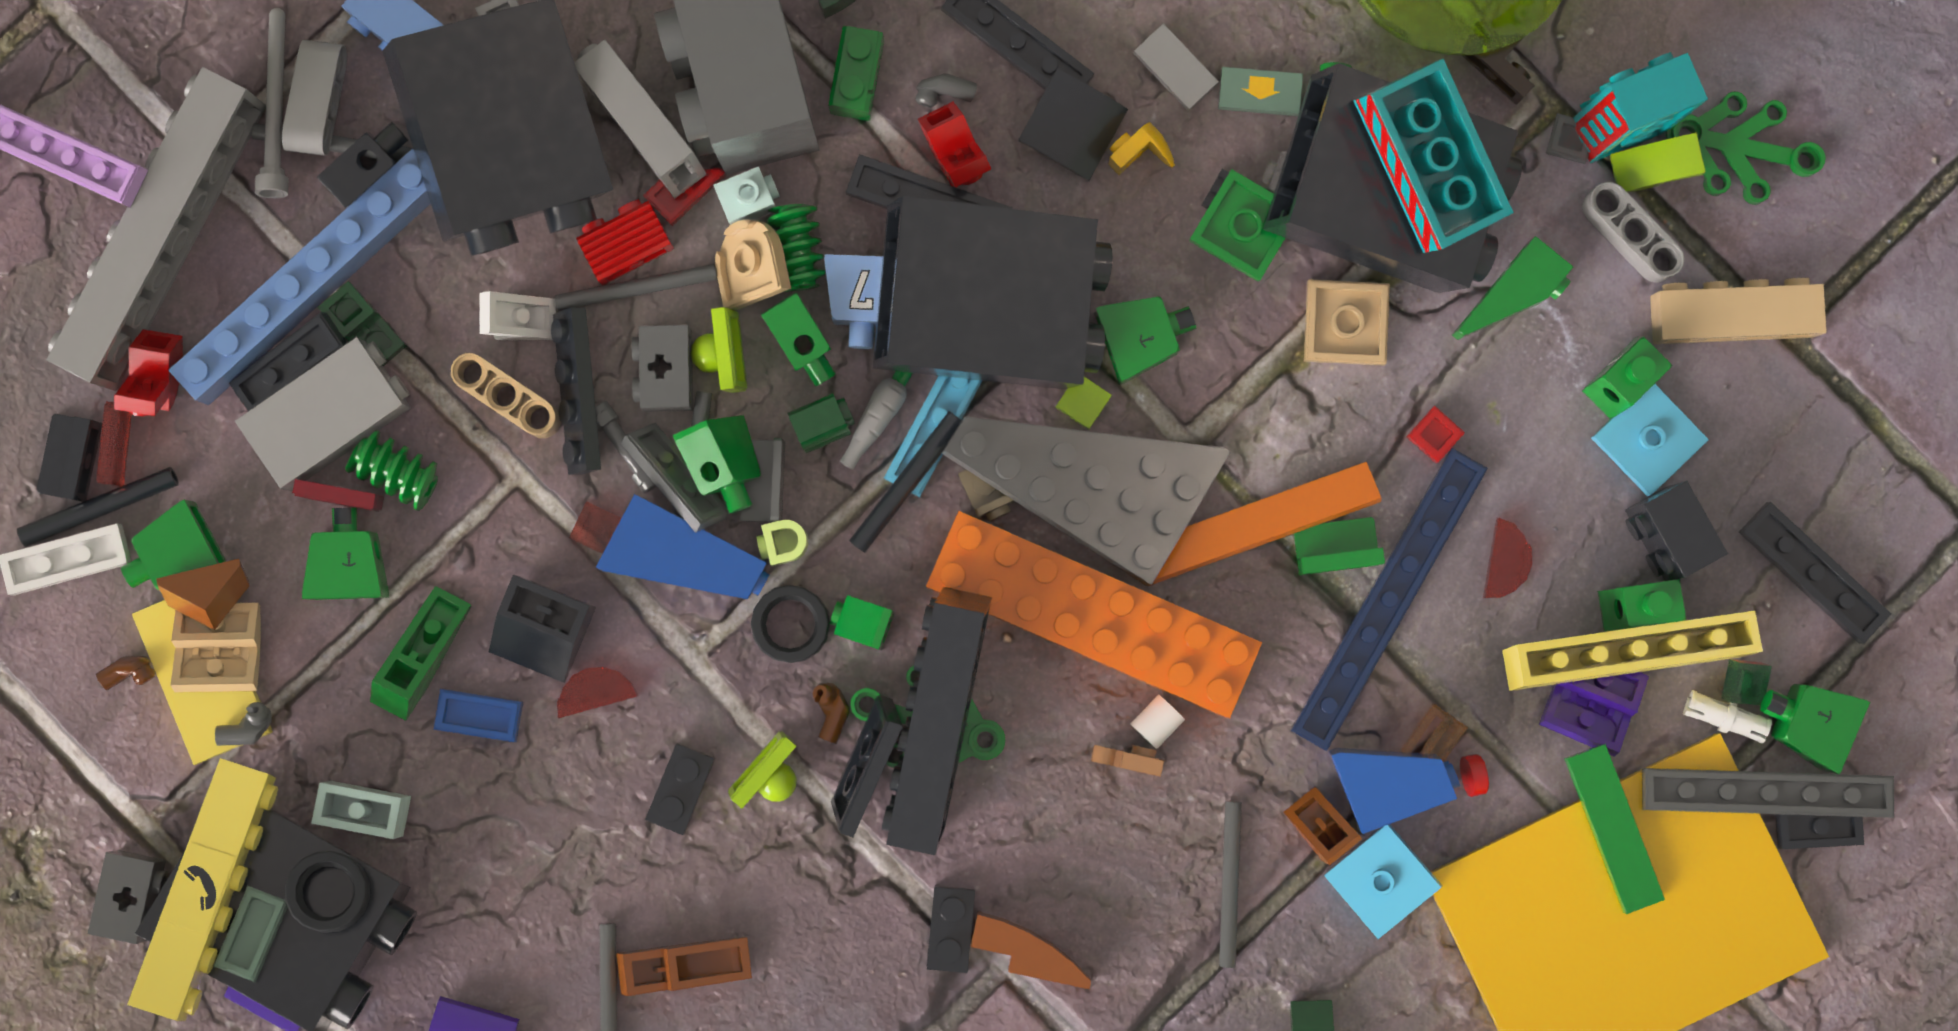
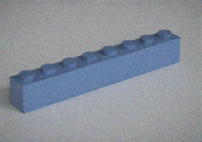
M411 149L168 370L196 401L210 405L230 387L229 382L261 359L431 204L414 150Z

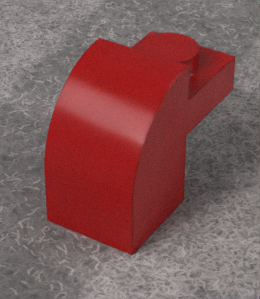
M954 101L917 119L950 186L957 187L959 185L975 183L983 176V173L992 170L986 155L975 142L963 113Z
M142 329L128 347L129 376L114 394V409L127 411L135 416H156L159 410L170 411L175 402L179 382L168 370L183 357V336Z

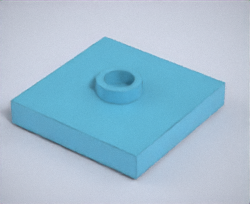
M1656 384L1634 405L1610 419L1591 437L1647 497L1651 496L1709 440Z
M1390 824L1378 829L1324 875L1377 939L1381 938L1442 887L1441 883Z

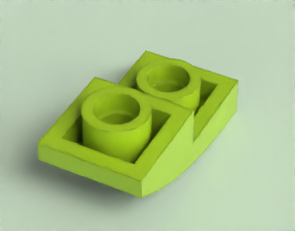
M1697 133L1638 146L1610 155L1615 182L1627 193L1657 187L1662 183L1695 177L1705 173Z

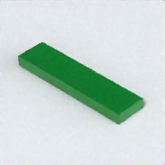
M1600 744L1564 758L1623 913L1629 914L1665 900L1606 744Z

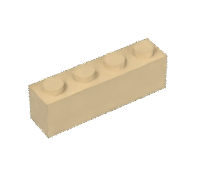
M1809 278L1784 280V286H1769V280L1766 279L1744 281V287L1728 288L1727 281L1703 283V289H1688L1687 283H1670L1662 285L1663 291H1658L1650 296L1653 344L1815 338L1826 333L1824 284H1810Z

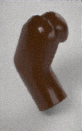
M124 656L96 673V677L105 690H109L130 676L133 677L135 684L143 685L153 679L156 673L149 665L151 661L146 656Z
M820 683L814 688L812 694L814 701L819 704L826 717L818 737L837 744L848 718L850 708L840 688L833 683Z

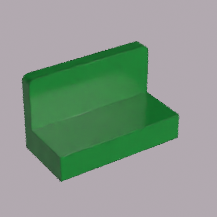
M1372 517L1322 523L1293 534L1299 575L1385 564L1383 547L1378 548L1375 521Z

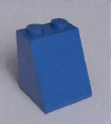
M1348 748L1329 750L1356 823L1362 834L1457 799L1454 789L1460 787V782L1452 763H1449L1448 760L1443 762L1436 754Z

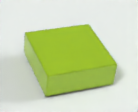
M1084 377L1083 385L1068 388L1055 408L1089 430L1112 395Z

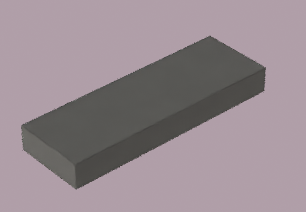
M656 423L624 436L621 445L695 533L726 519L729 514L726 505L716 493L703 496L699 492L680 451Z

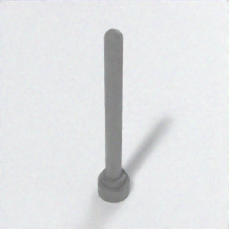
M273 8L269 13L264 167L260 168L259 174L255 176V194L260 197L273 199L287 197L289 178L285 176V170L281 168L286 15L280 8Z

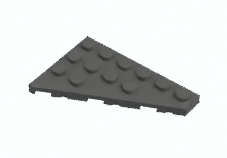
M967 416L962 419L942 451V454L1147 587L1151 586L1231 453L1222 447Z

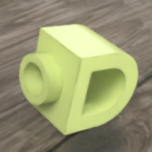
M780 520L761 525L763 535L756 536L762 560L769 558L771 566L796 561L805 554L808 548V536L803 527L792 520Z

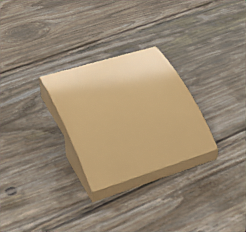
M236 603L215 630L175 610L171 638L175 647L170 684L174 692L257 691L261 641L259 603Z

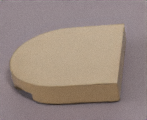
M739 220L732 223L723 234L726 236L722 243L721 251H716L715 267L723 307L736 311L791 289L782 243L775 230L767 223L759 220Z

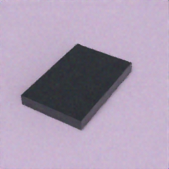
M880 694L875 699L831 799L839 832L852 838L857 831L903 727L893 699Z

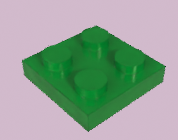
M1231 169L1189 241L1259 282L1285 240V237L1263 230L1274 194Z

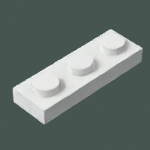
M118 523L0 555V566L7 594L13 596L121 567L131 562L123 526Z

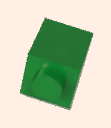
M847 595L844 603L837 601L829 624L836 626L835 635L882 651L895 612Z

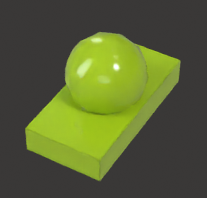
M726 307L711 309L714 333H706L699 336L691 345L690 356L693 364L705 373L718 371L720 390L731 393L746 391L747 382L739 313Z
M779 731L728 789L731 800L741 809L757 791L763 798L773 802L784 801L795 791L797 785L796 774L789 765L783 763L796 748L794 741L787 734Z

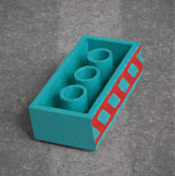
M1672 52L1663 54L1649 61V66L1639 70L1637 74H1635L1633 68L1617 73L1609 78L1610 82L1599 87L1600 91L1589 96L1590 100L1580 105L1581 111L1573 119L1576 123L1575 129L1581 143L1583 144L1584 142L1588 150L1590 164L1664 134L1708 100L1688 53L1676 58L1673 57Z
M1444 59L1425 65L1354 100L1355 106L1423 253L1444 249L1514 213Z

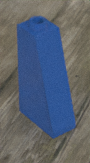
M636 494L632 497L596 565V568L604 572L742 599H748L751 592L759 596L770 575L763 571L766 562L705 530L695 533L684 519Z

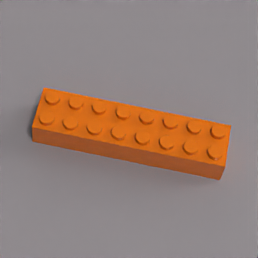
M961 511L957 513L926 584V588L939 594L943 587L992 597L989 610L990 616L1229 719L1262 645V642Z

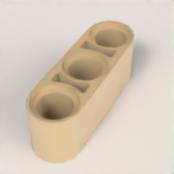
M465 353L453 361L451 377L458 387L527 433L538 438H548L559 430L561 421L559 411L554 405L482 357L473 353ZM473 363L480 364L482 369L480 379L475 383L467 384L464 380L465 368ZM505 386H513L516 392L514 401L508 406H500L497 401L499 390ZM539 408H546L550 414L548 424L544 428L534 429L531 425L532 413Z

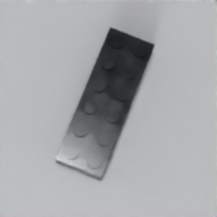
M943 587L937 598L931 597L930 604L926 606L922 630L929 631L928 637H923L921 646H918L914 662V670L921 673L920 677H915L913 686H910L906 703V710L913 713L912 717H907L898 743V750L905 753L904 756L900 755L898 764L894 767L890 783V790L897 793L896 795L892 794L882 823V830L889 831L886 845L936 855L946 827L992 597Z

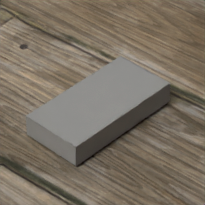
M1164 23L1133 52L1188 112L1219 83Z

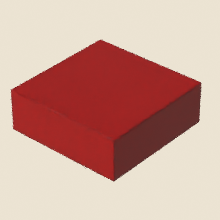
M1433 406L1406 437L1437 464L1465 432L1441 410Z

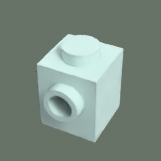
M759 166L713 185L730 225L739 220H755L770 214L771 212L767 211L775 207L773 200L780 197L771 174L763 177Z

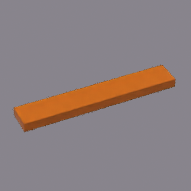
M1367 462L1187 526L1153 584L1380 503L1382 497Z

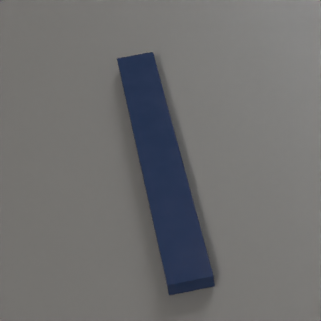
M1454 448L1449 450L1291 727V732L1324 751L1329 749L1485 475L1487 467Z

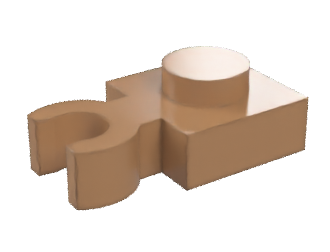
M1094 745L1091 757L1092 762L1161 777L1164 760L1155 758L1157 750L1132 745L1131 753Z

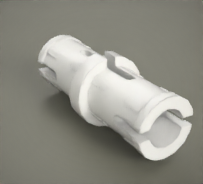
M1694 690L1690 692L1689 697L1691 698H1687L1683 715L1718 727L1717 731L1723 733L1731 731L1758 741L1761 744L1765 742V736H1768L1771 729L1772 719L1738 708V703L1730 700L1725 703L1697 693Z

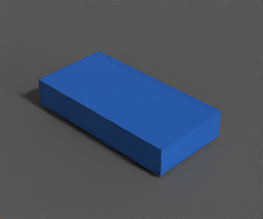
M440 689L433 730L517 742L523 702Z

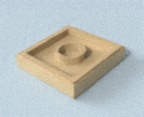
M1309 279L1307 281L1304 362L1385 366L1387 364L1390 283Z

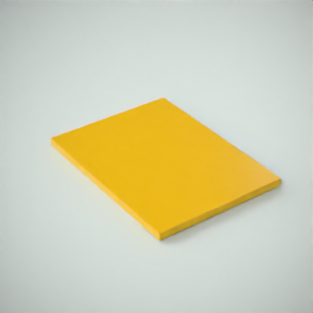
M1715 733L1645 767L1654 769L1739 771L1721 733ZM1642 769L1620 779L1621 786L1665 898L1661 902L1629 914H1624L1580 799L1430 871L1442 885L1433 894V897L1498 1031H1678L1828 958L1829 955L1760 814L1642 810Z

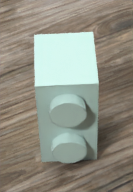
M335 781L320 782L311 824L396 839L404 835L411 796Z

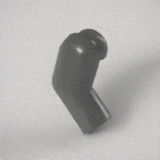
M944 73L921 80L916 87L918 93L915 99L919 105L930 108L937 104L938 96L946 94L971 102L975 96L977 84Z
M254 702L246 708L248 712L239 725L216 726V745H247L256 743L271 724L272 714L270 709L261 702Z

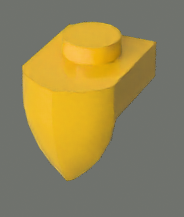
M1151 122L1146 123L1132 136L1127 132L1124 133L1109 148L1113 154L1109 158L1108 165L1118 175L1124 172L1147 149L1170 168L1175 166L1166 140Z

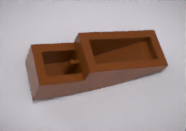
M977 912L971 941L972 948L1010 955L1009 973L1090 989V977L1069 956L1051 942L1031 930L1004 918Z
M747 937L616 953L620 991L625 996L665 990L675 991L752 979Z

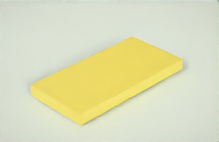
M163 600L133 613L132 616L193 765H198L242 746H217L215 742V728L218 725H239L248 712L246 710L248 705L260 702L257 692H174L170 684L175 647L171 641L175 609L169 607L166 601ZM271 726L268 727L261 737L273 733Z

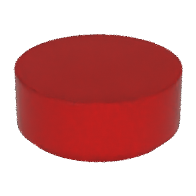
M1478 754L1461 757L1460 774L1468 796L1474 797L1486 794L1489 789V777L1482 757Z

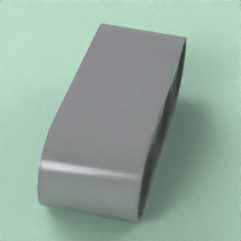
M312 40L301 41L282 130V146L285 151L328 155L347 65V50L344 44Z
M1604 182L1596 186L1585 196L1582 210L1587 220L1645 279L1658 283L1680 272L1685 260L1680 246L1621 186L1613 182ZM1603 194L1611 199L1613 204L1612 212H1603L1598 208L1596 204L1597 195ZM1627 223L1634 224L1640 229L1641 239L1639 242L1631 241L1625 235L1624 229ZM1655 252L1666 255L1670 264L1668 271H1661L1656 268L1653 262Z

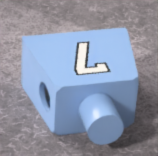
M825 254L824 261L832 321L835 325H849V348L873 349L874 326L876 327L883 256Z

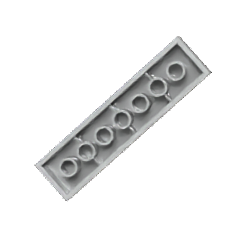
M204 67L201 68L198 75H193L188 81L184 91L186 98L179 111H174L170 115L165 126L166 136L160 147L154 148L147 158L145 167L148 172L131 207H127L121 220L115 221L107 234L108 245L102 256L96 257L91 263L87 273L89 280L82 293H78L72 299L68 307V315L70 316L63 329L58 330L49 342L48 351L50 353L46 361L89 383L116 391L129 367L128 347L142 329H149L248 143L253 124L259 122L266 109V105L247 89Z

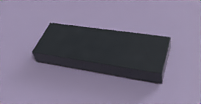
M320 312L229 382L246 410L250 411L342 348L347 342L327 312Z

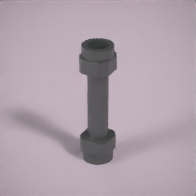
M607 401L595 407L597 430L605 432L634 473L632 479L641 491L646 494L657 486L621 445L626 434L617 423L619 416Z

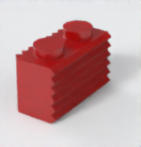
M638 199L623 205L618 209L619 216L606 223L603 218L588 223L581 229L584 234L576 238L595 277L602 286L674 249L649 201L641 204Z

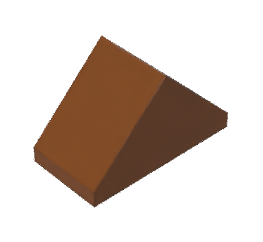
M240 559L157 578V585L169 607L213 630L219 626L250 586Z
M1316 787L1312 788L1284 811L1286 817L1319 858L1328 865H1331L1362 840L1354 828Z

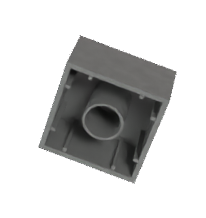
M673 0L674 8L654 13L667 62H671L676 80L690 76L694 78L696 88L675 93L686 138L688 142H692L697 158L715 153L725 174L728 175L820 151L780 0Z

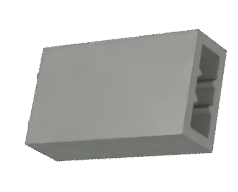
M604 39L599 44L594 43L583 49L578 55V60L574 62L578 74L674 199L704 177L706 172L694 152L607 41Z
M356 337L235 420V423L280 489L292 491L295 479L308 480L357 446L364 437L368 438L375 430L379 431L411 409L405 399L410 395L409 391L397 375L389 376L382 366L387 360L373 341L367 344L366 341Z

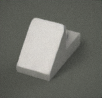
M491 291L480 293V334L494 335L496 340H553L551 325L553 314L556 313L555 299Z

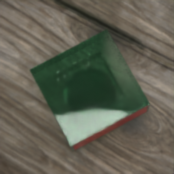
M1729 659L1721 699L1731 703L1761 705L1763 697L1767 693L1772 666L1762 662Z

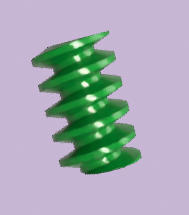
M789 204L773 207L767 211L775 213V215L768 218L767 224L773 229H777L775 232L780 238L791 285V289L784 292L817 288L820 285L816 284V279L826 275V270L814 268L813 265L824 259V254L811 251L812 247L822 243V238L809 236L810 231L820 227L819 222L807 220V215L818 210L817 206Z
M375 430L368 438L364 437L350 455L345 471L351 473L356 470L357 478L363 481L371 477V486L378 489L385 485V493L387 495L394 496L399 493L400 502L408 504L414 500V509L417 511L423 509L432 496L438 482V476L435 475L438 463L432 461L425 469L421 468L423 455L418 453L411 461L407 460L409 447L405 445L397 453L392 452L395 441L392 438H389L382 446L379 445L381 432Z

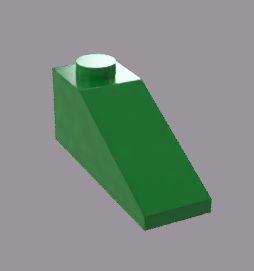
M1533 237L1521 249L1452 336L1460 340L1532 308L1550 296L1556 300L1570 284L1571 281L1566 276L1573 266L1539 238Z
M435 586L372 680L370 702L406 721L431 683L470 611L471 604Z

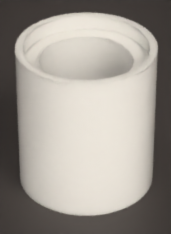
M1158 694L1130 725L1155 749H1158L1185 719Z

